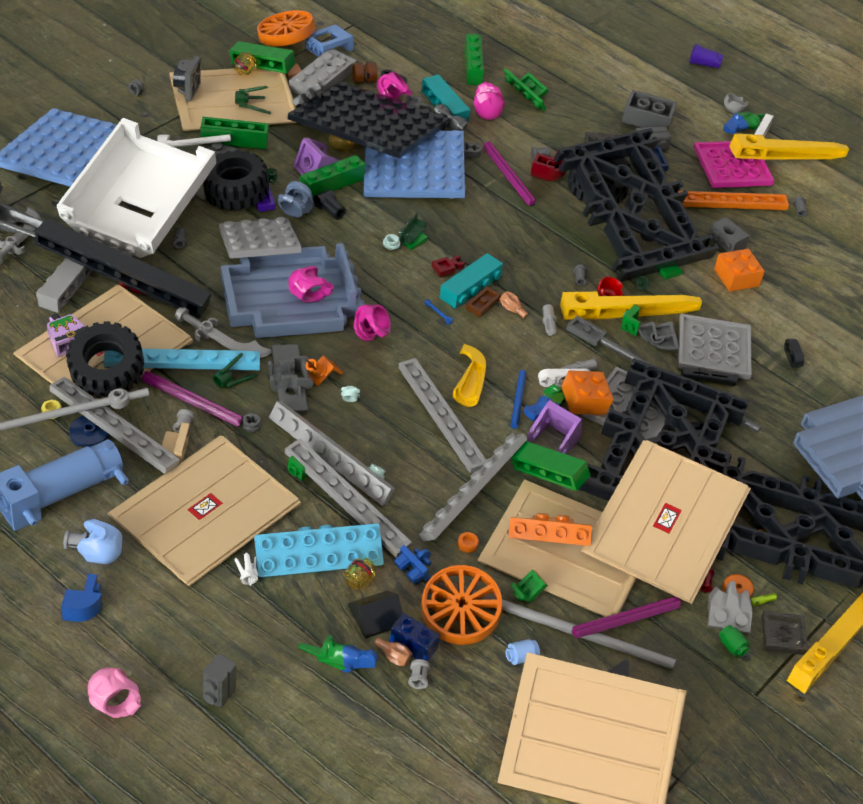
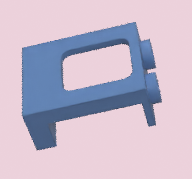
M336 24L314 31L305 41L306 49L318 57L325 53L326 50L341 46L348 52L354 50L353 35ZM331 33L330 41L322 43L315 39V37Z

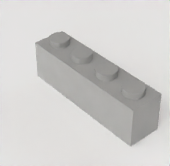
M65 258L61 265L57 266L55 272L47 278L46 283L38 289L36 294L38 305L59 313L93 270Z

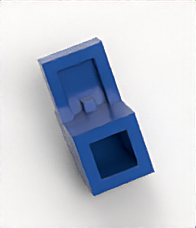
M88 574L84 591L66 589L61 606L63 620L87 621L94 618L101 611V584H98L96 574Z

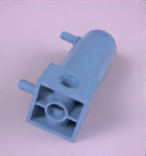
M107 439L91 447L81 448L28 472H24L20 465L1 472V513L13 530L17 531L28 525H36L41 520L42 508L101 483L103 480L105 481L116 476L122 485H126L129 479L122 472L123 463L118 449L111 440Z

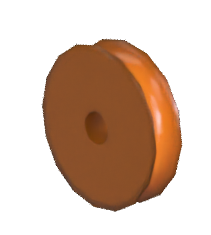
M731 574L726 577L722 587L724 592L727 584L735 581L738 594L748 591L750 598L752 597L754 586L749 578L740 574Z

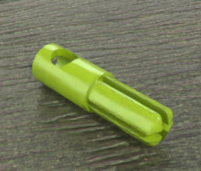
M772 593L750 598L751 605L756 606L777 599V595Z

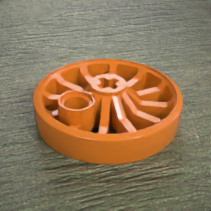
M292 10L277 13L264 19L259 23L257 32L259 41L262 44L279 47L305 40L314 33L316 26L312 14L306 11Z
M455 565L444 568L431 577L422 594L421 614L426 626L436 637L451 644L469 645L484 640L496 629L502 615V596L498 585L491 576L476 567ZM464 575L474 577L464 593ZM459 576V593L449 577ZM443 581L450 593L435 585ZM479 581L487 585L472 594ZM429 593H433L431 600H427ZM489 593H493L496 599L478 600ZM442 598V599H445L446 601L440 603V602L436 601V599ZM428 608H432L436 614L430 616ZM480 608H495L497 611L495 616ZM446 616H451L444 628L439 627L435 623ZM474 616L480 617L489 622V624L482 628ZM457 619L460 620V634L449 632ZM465 619L471 623L476 631L475 633L465 634Z

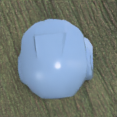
M96 519L85 521L84 527L90 536L80 540L77 545L78 552L87 562L111 564L117 560L122 550L121 532L114 526Z

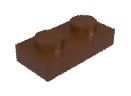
M486 286L466 304V310L481 317L499 301L501 294Z

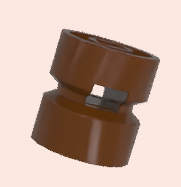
M362 62L353 63V82L363 83L366 81L367 83H376V62H366L365 65Z

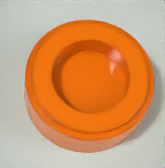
M464 532L459 536L458 547L461 551L471 553L478 548L479 539L474 533Z

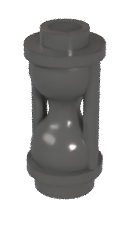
M443 103L441 105L438 104L433 110V113L442 114L444 117L449 118L450 127L453 130L464 131L468 125L465 121L466 119L450 115L449 109Z

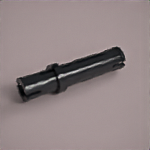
M683 367L681 369V376L697 380L700 383L705 381L733 386L737 384V374L706 371L703 368L692 369Z

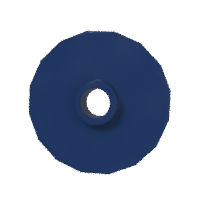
M85 416L75 419L69 428L70 440L78 447L79 445L91 447L107 440L110 435Z

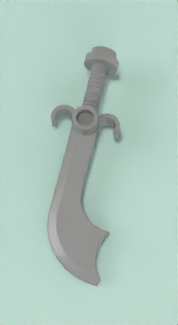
M27 207L26 214L41 220V216L36 210ZM24 223L23 228H26L31 231H34L36 229L35 227ZM17 232L14 236L6 237V241H2L0 236V248H2L0 250V265L2 264V258L7 253L21 255L25 252V246L21 248L17 246L29 236L28 234Z
M180 307L175 313V317L179 322L185 320L198 328L195 332V339L199 342L200 336L204 339L212 338L232 351H260V358L272 353V349L262 347L256 340L250 343L234 341L213 327V325L217 326L218 320L215 318H209L207 321L200 322L189 315V310L185 307Z

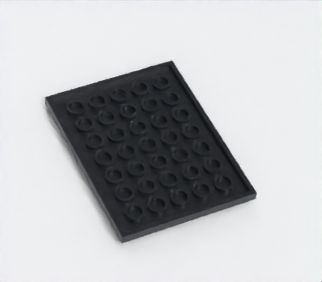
M343 81L288 113V120L399 159L449 124V118L444 117L442 114H435L428 109H420L413 104H406L401 100H394L386 95H379L374 91H367L359 86H352Z

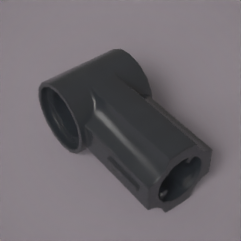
M328 189L314 196L315 206L320 210L325 209L334 219L340 220L346 214V208L336 200L332 190Z

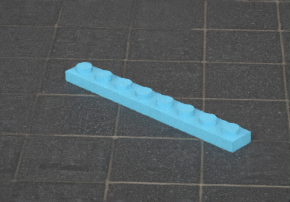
M142 349L145 363L143 365L144 368L223 369L235 357L243 353V356L229 370H260V351ZM105 351L104 367L116 366L122 360L123 355L116 351Z

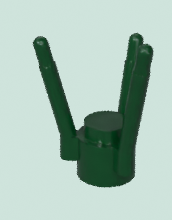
M268 86L239 89V91L235 92V104H239V107L271 114L270 111L246 104L249 103V99L266 98L265 96H250L247 92L267 89Z
M240 353L227 366L213 375V381L219 388L226 386L229 389L235 384L257 377L256 374H252L231 381L233 375L229 369L243 356V353Z

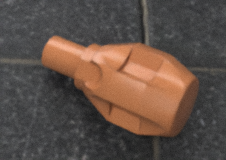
M504 292L499 299L502 306L508 311L518 313L523 319L526 318L528 313L523 309L519 298L512 292Z
M379 637L374 645L382 649V652L385 653L389 661L396 665L407 666L412 658V652L401 643L386 642Z

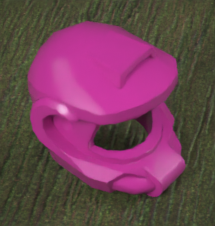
M395 71L382 75L377 82L379 95H386L388 98L397 100L402 94L408 96L412 94V90Z
M487 82L478 85L476 96L474 97L475 111L479 117L485 120H494L501 116L505 100L500 89Z
M316 266L299 268L293 271L288 278L289 291L306 303L320 301L333 292L334 285L326 281V279L318 277V268ZM321 286L317 291L311 292L310 288Z
M365 304L357 309L354 330L360 339L372 341L376 335L386 337L389 334L391 321L388 312L383 306Z

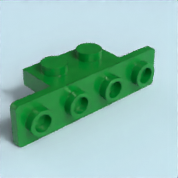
M507 68L504 69L505 80L509 84L512 83L518 92L521 91L528 101L531 100L537 109L540 108L542 111H545L546 107L541 98L549 93L548 88L529 72L519 80Z

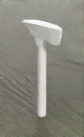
M228 134L171 141L169 140L170 135H158L157 141L175 148L231 141V136Z

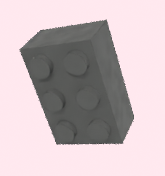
M632 90L625 106L622 122L642 128L666 126L667 130H669L677 102Z

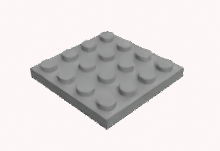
M278 217L274 220L263 218L258 221L242 220L241 222L226 221L219 224V231L230 259L301 253V245L288 218Z
M680 314L677 368H703L706 371L737 374L740 379L750 380L751 325Z
M615 367L606 379L614 399L607 414H583L582 416L603 426L610 409L625 414L636 388L624 383L627 371ZM652 400L640 428V432L645 439L656 437L665 428V417L654 400Z

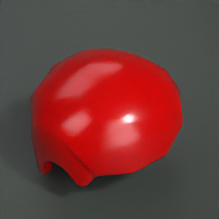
M604 277L597 287L598 296H623V284L616 278Z

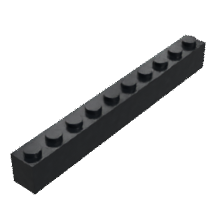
M46 218L35 230V245L117 282H122L128 287L177 309L185 307L189 310L190 315L199 319L209 306L212 292Z

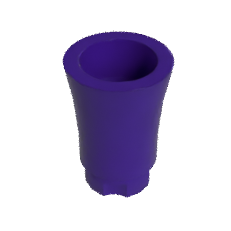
M695 43L689 64L719 68L723 55Z

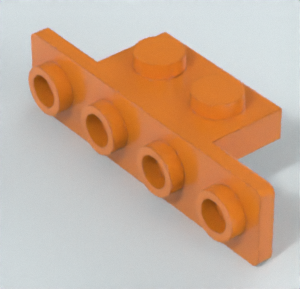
M536 513L531 519L511 517L509 537L590 546L592 525L574 523V519H569L567 515L549 517L547 513Z

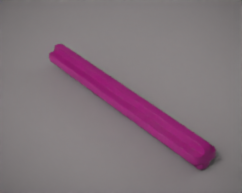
M490 141L485 142L483 148L526 204L528 206L534 205L536 201L534 196Z
M145 371L142 375L143 382L232 425L239 427L243 422L241 415L149 371Z
M674 596L572 627V634L575 638H581L680 608L681 600Z

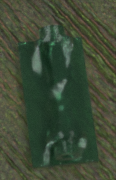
M418 213L408 220L404 228H401L398 235L400 246L403 242L408 245L413 244L419 237V234L426 228V221L419 220Z

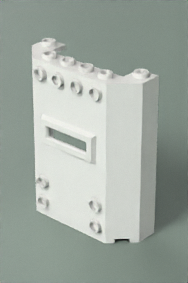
M122 118L57 204L59 216L74 231L130 253L131 256L142 258L153 254L216 165L215 151L199 146L196 150L197 156L140 135L138 123ZM121 201H124L154 214L150 218L121 207L119 204Z

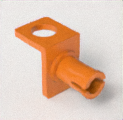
M322 356L318 361L309 359L308 361L312 364L306 362V369L310 371V377L317 386L333 370L341 375L344 373L333 361L325 356Z

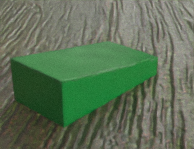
M419 231L405 241L404 245L413 250L426 243L427 236Z
M678 266L660 268L659 274L667 280L683 275V271Z

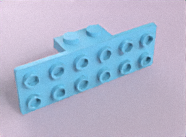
M378 523L332 528V525L319 526V529L311 530V527H301L299 531L254 536L258 577L356 568V564L351 565L355 560H362L369 567L384 564L380 525Z

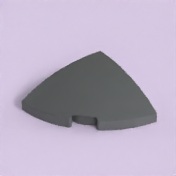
M672 321L657 325L654 322L640 324L638 332L646 343L664 351L679 350Z

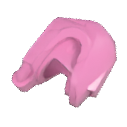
M105 667L91 676L88 682L89 702L99 711L113 718H120L128 715L133 716L142 706L140 704L139 688L137 684L127 678L124 670ZM122 689L129 690L128 697L124 702L116 706L108 705L107 700L116 696Z

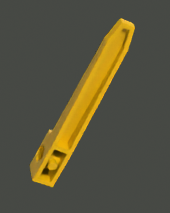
M734 134L729 145L735 158L836 159L846 157L849 151L847 145L835 142L765 139L763 135Z
M563 292L560 307L564 320H573L577 315L583 319L622 318L627 309L630 310L634 304L640 307L638 316L682 314L697 311L701 308L702 300L700 297L688 295L598 296V292Z
M863 593L794 666L787 681L804 694L863 627Z

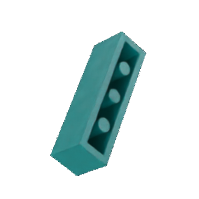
M439 74L422 79L421 92L434 107L443 103L449 109L450 115L460 116L466 119L465 121L468 123L470 108Z
M486 253L443 283L439 298L456 309L460 305L465 304L471 297L476 296L486 286L489 287L492 282L499 280L503 273V263Z

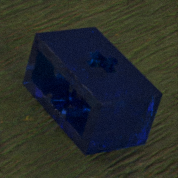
M405 613L391 627L390 642H398L405 645L416 659L428 662L438 649L440 634Z

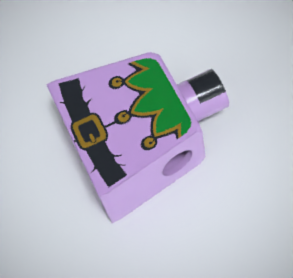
M57 313L53 314L50 317V322L47 324L48 336L57 357L66 354L70 340H74V335L78 331L81 333L83 331L82 328L85 327L71 314L64 317Z

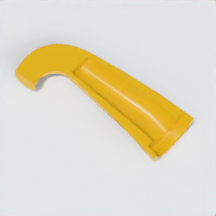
M464 344L460 354L467 355L472 362L454 388L453 398L463 406L473 407L478 403L486 372V360L478 349Z

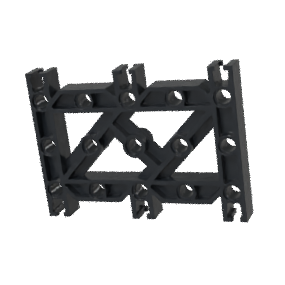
M652 128L560 148L554 158L556 163L563 160L561 165H559L560 172L577 169L575 177L589 201L583 211V215L588 217V214H592L588 221L589 226L606 223L604 231L619 257L612 270L617 272V270L623 269L620 275H617V279L620 282L660 272V268L679 267L709 259L719 249L717 244L709 247L713 240L712 234L695 238L697 229L682 204L688 192L684 190L678 193L680 188L683 187L682 181L665 184L667 176L653 153L659 140L656 136L649 140L653 133ZM629 156L639 176L633 174L626 165L616 166L607 161ZM603 177L610 179L613 186L617 188L627 187L632 189L624 209L618 207ZM647 197L653 199L669 230L663 228L656 219L645 220L640 217ZM632 231L639 233L640 237L646 242L656 241L665 245V247L643 252Z
M633 358L624 383L636 388L625 414L610 409L601 434L612 438V442L604 457L601 468L587 463L590 477L578 490L609 501L623 477L620 474L629 453L631 452L634 457L643 440H648L670 451L685 448L690 456V460L722 474L730 453L719 450L716 446L726 421L740 426L749 400ZM654 400L665 417V426L674 432L662 430L656 437L645 439L640 432V428L651 402ZM682 405L708 414L700 436H698L687 419V410Z
M729 454L722 474L751 488L742 506L751 515L752 525L756 529L733 523L720 548L719 554L716 556L717 560L723 561L727 547H729L733 553L777 565L784 562L782 579L791 580L790 574L792 570H798L800 575L797 583L802 585L809 571L814 577L855 589L863 586V549L854 540L855 533L851 529L863 531V502L847 497L837 499L833 493L820 495L822 480L816 479L813 489L806 487V482H809L810 477L806 475L802 476L797 487L794 482L756 471L743 473L746 458L738 457L737 461L739 462L737 467L729 465L732 454ZM772 505L802 514L798 515L795 521L782 525L775 517L776 510ZM823 531L831 540L829 544L834 552L801 542H807L811 535Z

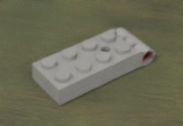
M327 50L289 80L290 90L299 96L315 84L322 82L324 88L321 91L324 92L352 73L353 63H359V61L337 50Z

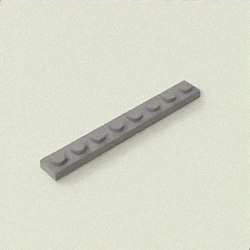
M414 358L400 362L399 370L469 473L480 470L483 467L482 463L486 460L417 359Z
M66 377L50 384L49 391L70 406L97 400ZM103 406L79 412L164 474L179 465L180 459L108 407Z
M276 402L269 416L272 421L295 439L301 438L326 463L380 505H387L395 490L392 485L284 402Z
M524 433L511 434L506 437L505 443L496 448L493 452L494 455L482 463L483 467L471 475L470 481L463 484L459 488L460 491L447 501L448 504L436 512V517L426 523L423 527L424 530L419 534L423 542L435 540L524 444L527 440Z
M301 438L285 448V454L288 457L294 456L305 467V473L361 525L378 523L380 525L382 545L396 558L401 554L399 548L403 545L408 549L411 547L412 542Z

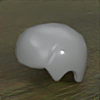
M729 93L724 98V106L733 114L741 113L748 106V101L744 103L743 97H737Z

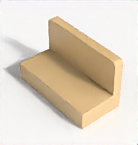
M181 422L179 433L166 431L162 443L165 449L180 459L179 463L185 457L190 437L189 423Z

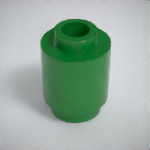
M732 625L723 628L718 635L720 642L734 657H742L750 649V642Z

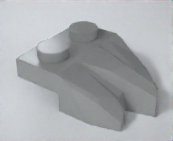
M735 581L727 584L725 592L715 587L709 593L707 627L722 630L726 626L732 625L742 634H749L752 621V605L749 592L743 591L741 594H738Z

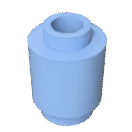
M530 639L510 643L508 649H506V657L513 665L524 663L527 652L540 655L539 645L535 640L531 641Z

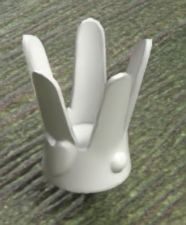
M245 553V570L237 558H235V562L241 573V582L251 586L258 581L257 558L255 556L254 564H251L249 554Z

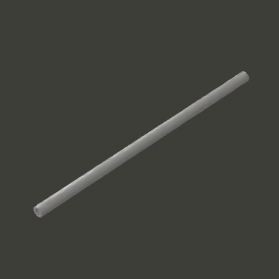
M443 581L435 585L450 592ZM452 582L459 593V584ZM464 586V593L468 589L466 586ZM487 594L486 596H484V597H482V598H480V599H478V600H496V599H495L494 596ZM502 599V611L573 635L572 627L576 626L575 624ZM601 633L581 637L672 670L675 665L676 659Z

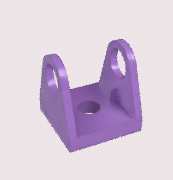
M303 138L293 167L302 175L340 160L326 155L327 147L323 143L310 138Z
M549 400L527 435V441L533 442L548 426H551L566 435L557 451L567 454L582 437V419Z

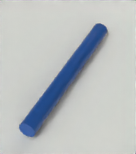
M525 370L519 371L510 425L513 429L518 428L527 374Z

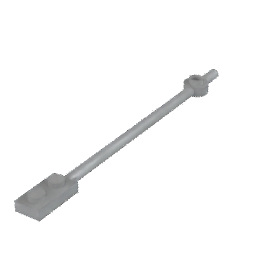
M148 388L127 392L124 389H115L106 398L0 422V431L111 405L115 409H121L126 407L130 400L149 396Z

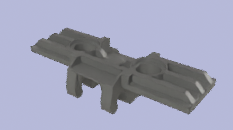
M298 344L273 345V362L268 361L271 390L277 392L279 401L284 402L295 412H308L305 388L313 386L310 371L306 369V362L310 363L308 361L310 358L308 356H300ZM302 369L303 378L297 377L295 372H301ZM289 390H293L296 392V394L290 395L286 392Z

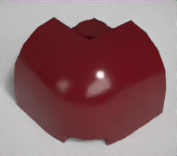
M537 153L532 162L531 176L544 181L555 182L560 180L567 171L560 172L559 165H561L563 160L556 163L554 160L556 153L553 158Z

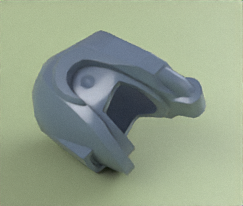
M290 182L287 185V189H285V194L278 195L280 208L291 217L300 218L303 214L309 213L313 208L312 192L308 186L301 182Z

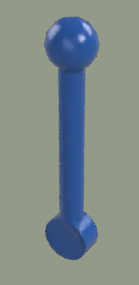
M425 300L424 304L426 306H430L442 316L447 324H452V317H447L431 303V300Z

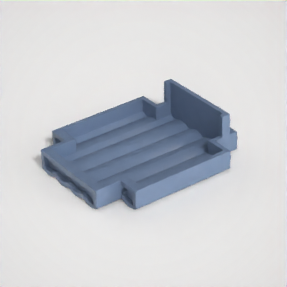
M343 243L336 244L335 257L330 258V254L326 253L325 246L301 248V253L240 258V264L221 266V283L230 327L253 325L255 338L344 331V325H347V318L355 317L357 309L365 305L364 300H361V288L357 287L358 278L357 275H354V264L350 262L348 250L345 251ZM316 266L318 268V277L324 278L334 285L333 292L320 301L306 303L289 291L288 278L293 271L299 268ZM321 286L310 288L311 292L317 291Z
M862 395L805 413L801 422L805 430L797 432L793 442L794 446L837 499L857 492L863 500Z

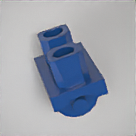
M405 545L399 548L401 554L394 560L395 565L401 571L405 570L409 565L413 567L407 573V577L414 585L422 579H425L426 582L429 581L431 576L428 574L429 570L425 565L429 566L432 563L429 560L431 552L428 549L420 551L416 548L414 550L415 556Z

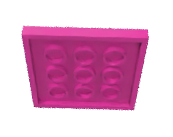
M731 141L694 143L693 148L712 188L773 185L774 179L763 159L735 158L729 147Z

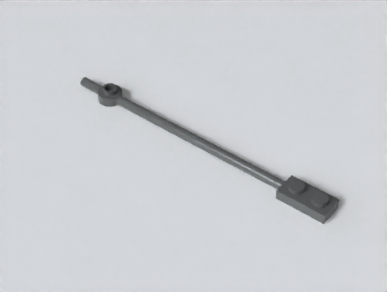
M578 315L567 324L566 330L596 347L601 343L631 361L635 358L651 364L607 339L606 331ZM744 414L741 424L758 433L761 426L745 418Z

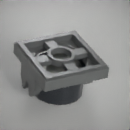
M194 56L193 60H180L173 74V86L178 88V92L185 95L186 101H191L201 84V58L199 56Z

